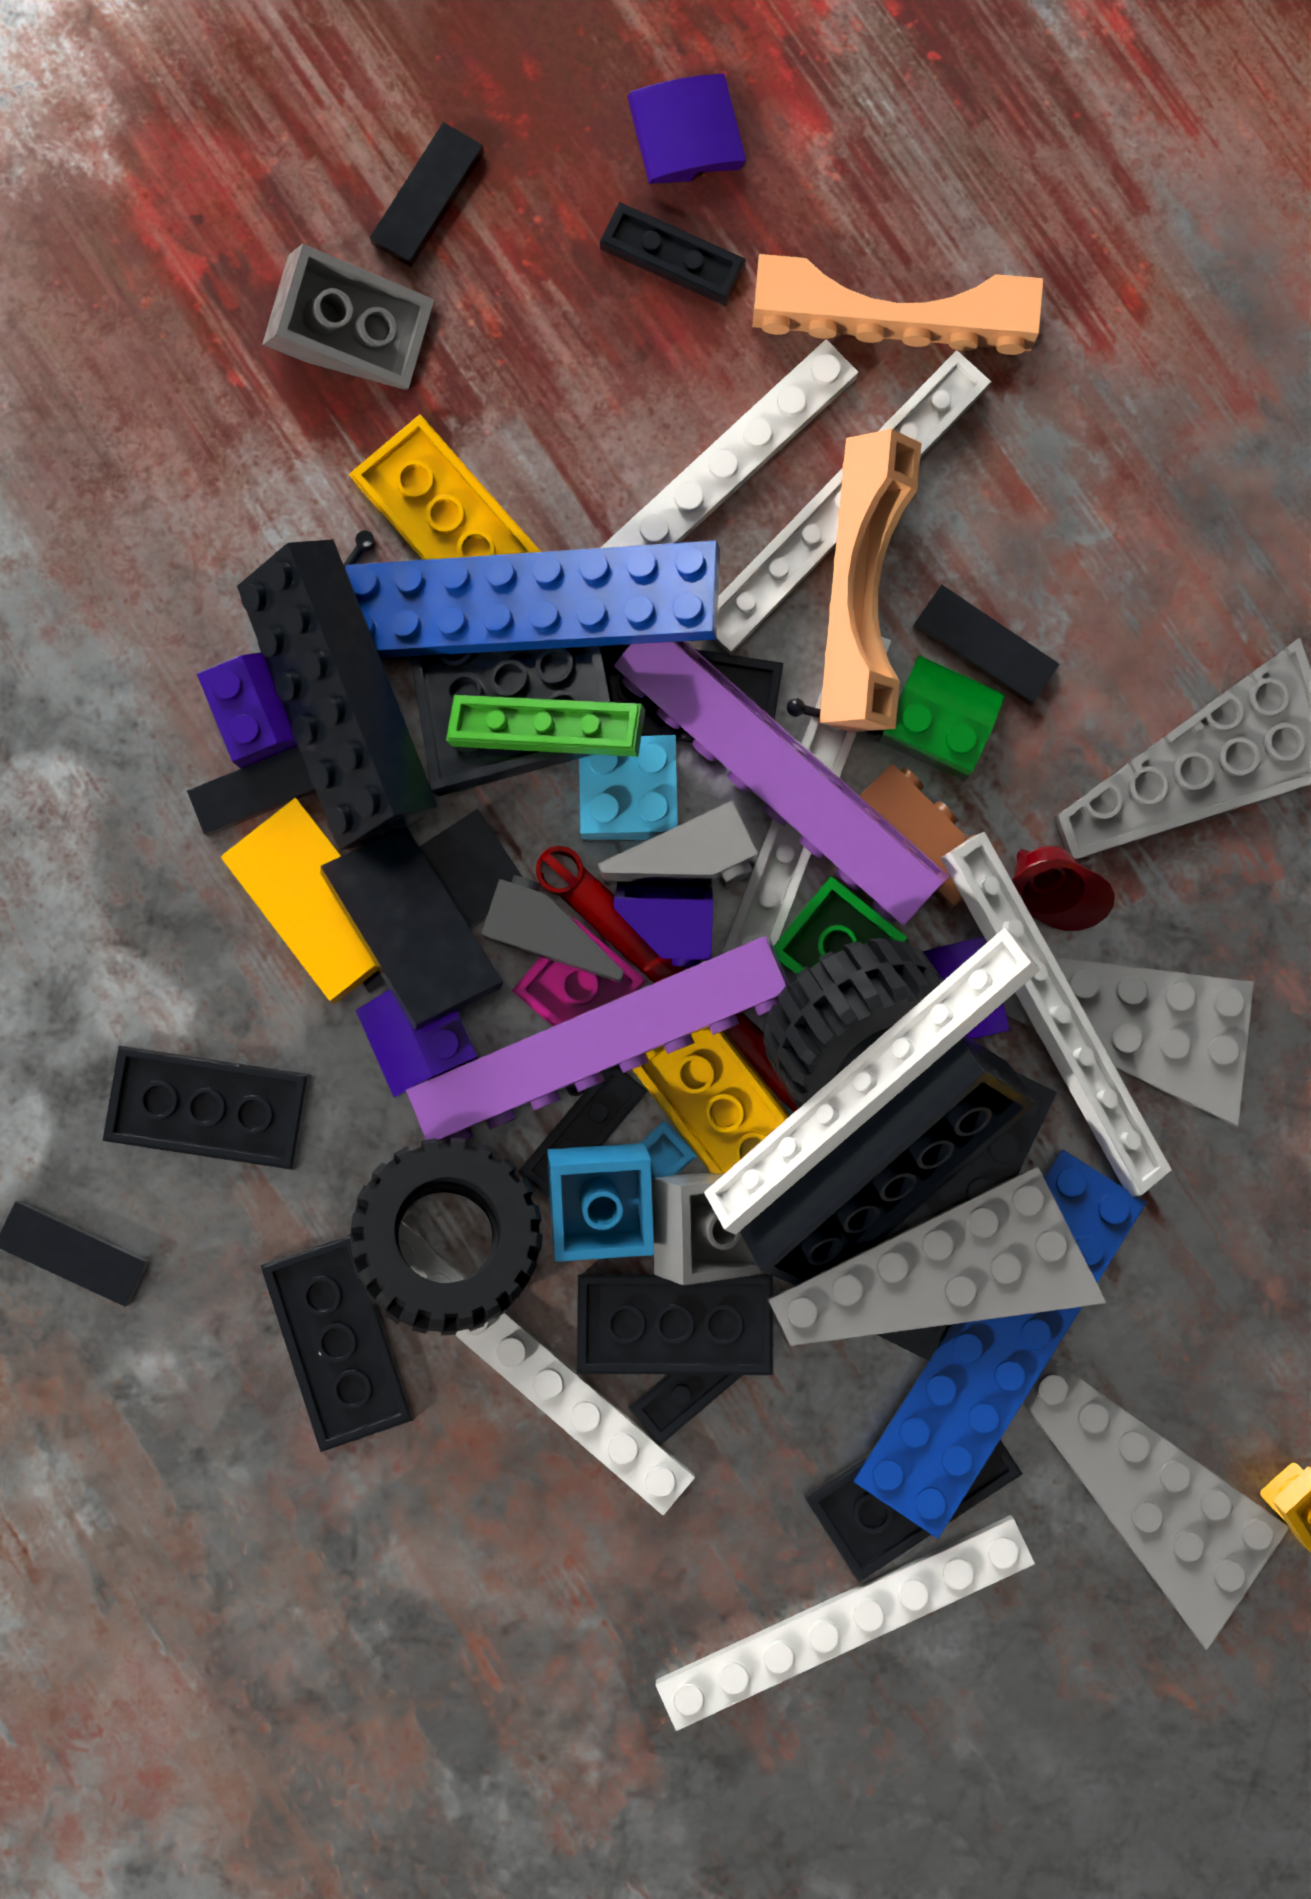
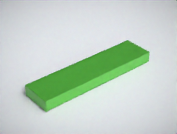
M454 695L446 741L452 747L638 757L646 710L642 704Z

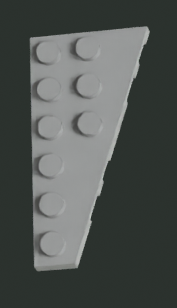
M1298 638L1059 813L1055 820L1065 850L1071 853L1075 860H1079L1311 786V667L1301 639Z
M1054 957L1117 1071L1146 1085H1151L1192 1107L1208 1112L1232 1126H1239L1254 982ZM1016 993L1003 1002L1008 1019H1013L1036 1030Z
M1034 1166L767 1298L790 1346L1107 1303L1038 1166Z
M1050 1358L1024 1400V1406L1064 1457L1072 1471L1083 1483L1134 1555L1157 1583L1168 1601L1191 1629L1199 1643L1208 1650L1290 1527Z

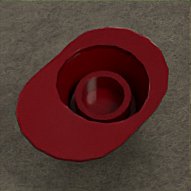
M1050 845L1039 847L1032 851L1020 849L1017 852V865L1015 866L1012 882L1033 918L1063 931H1081L1096 926L1107 918L1113 909L1115 894L1111 884L1101 875L1080 865L1071 853L1063 848Z

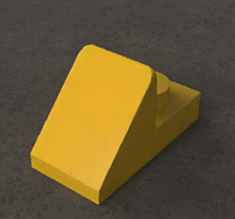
M1292 1463L1261 1490L1260 1495L1311 1553V1468L1308 1466L1303 1470L1298 1464Z

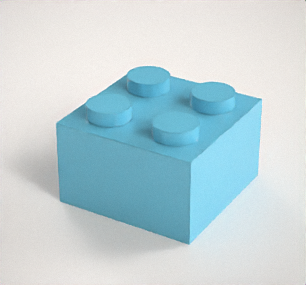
M676 735L641 736L638 757L591 755L579 759L580 834L583 841L649 840L678 826Z

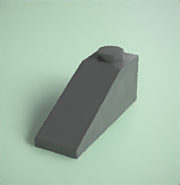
M517 875L513 876L512 882L499 879L481 932L485 939L622 984L625 976L624 971L547 894L539 892L540 883Z

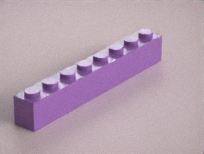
M686 641L631 644L615 663L614 667L624 675L621 682L627 689L640 698H643L645 695L659 706L656 713L665 723L674 729L679 730L682 727L694 738L692 742L693 747L702 756L712 762L717 758L730 770L727 776L733 784L745 793L755 792L766 802L763 808L772 819L783 826H786L787 823L793 826L802 835L799 839L801 844L816 857L822 858L825 855L838 867L836 870L837 876L853 890L858 891L861 887L875 900L872 906L876 912L890 923H895L897 920L903 926L906 925L950 877Z
M763 936L411 1087L406 1092L426 1140L436 1138L437 1142L443 1140L444 1144L450 1143L451 1137L467 1140L473 1137L470 1128L487 1122L489 1129L516 1119L514 1109L531 1103L534 1111L561 1100L558 1094L559 1090L575 1084L578 1092L604 1082L605 1079L602 1072L619 1065L622 1073L647 1064L650 1061L646 1053L664 1046L667 1054L692 1045L695 1042L691 1034L709 1027L712 1035L739 1025L737 1015L755 1008L758 1016L770 1012L772 1005H778V995L786 985L790 986L770 937Z

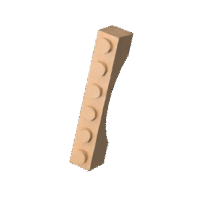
M759 254L752 327L762 328L764 332L774 335L786 334L791 330L809 332V335L820 339L833 338L838 334L855 336L857 340L867 343H876L883 339L902 340L904 344L913 347H923L930 343L949 344L952 349L960 351H970L977 347L996 348L1002 354L1017 355L1024 351H1031L1038 337L1043 278L995 274L977 287L950 298L926 303H896L870 298L843 287L824 275L807 258Z
M893 429L846 438L819 723L848 732L896 729L900 680L889 663L881 639L878 619V589L882 565L891 536L903 511L918 489L922 443Z

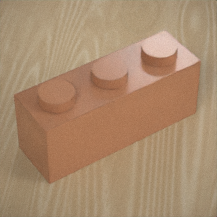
M892 763L859 796L950 876L941 857L975 835L967 838L955 826L958 822L955 814L940 801L933 804L921 792L924 785L912 771L906 767L899 770ZM951 876L933 895L947 911H950L963 899Z

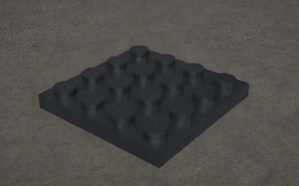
M603 646L410 656L432 792L437 797L595 755L452 747L446 741L454 695L614 702Z

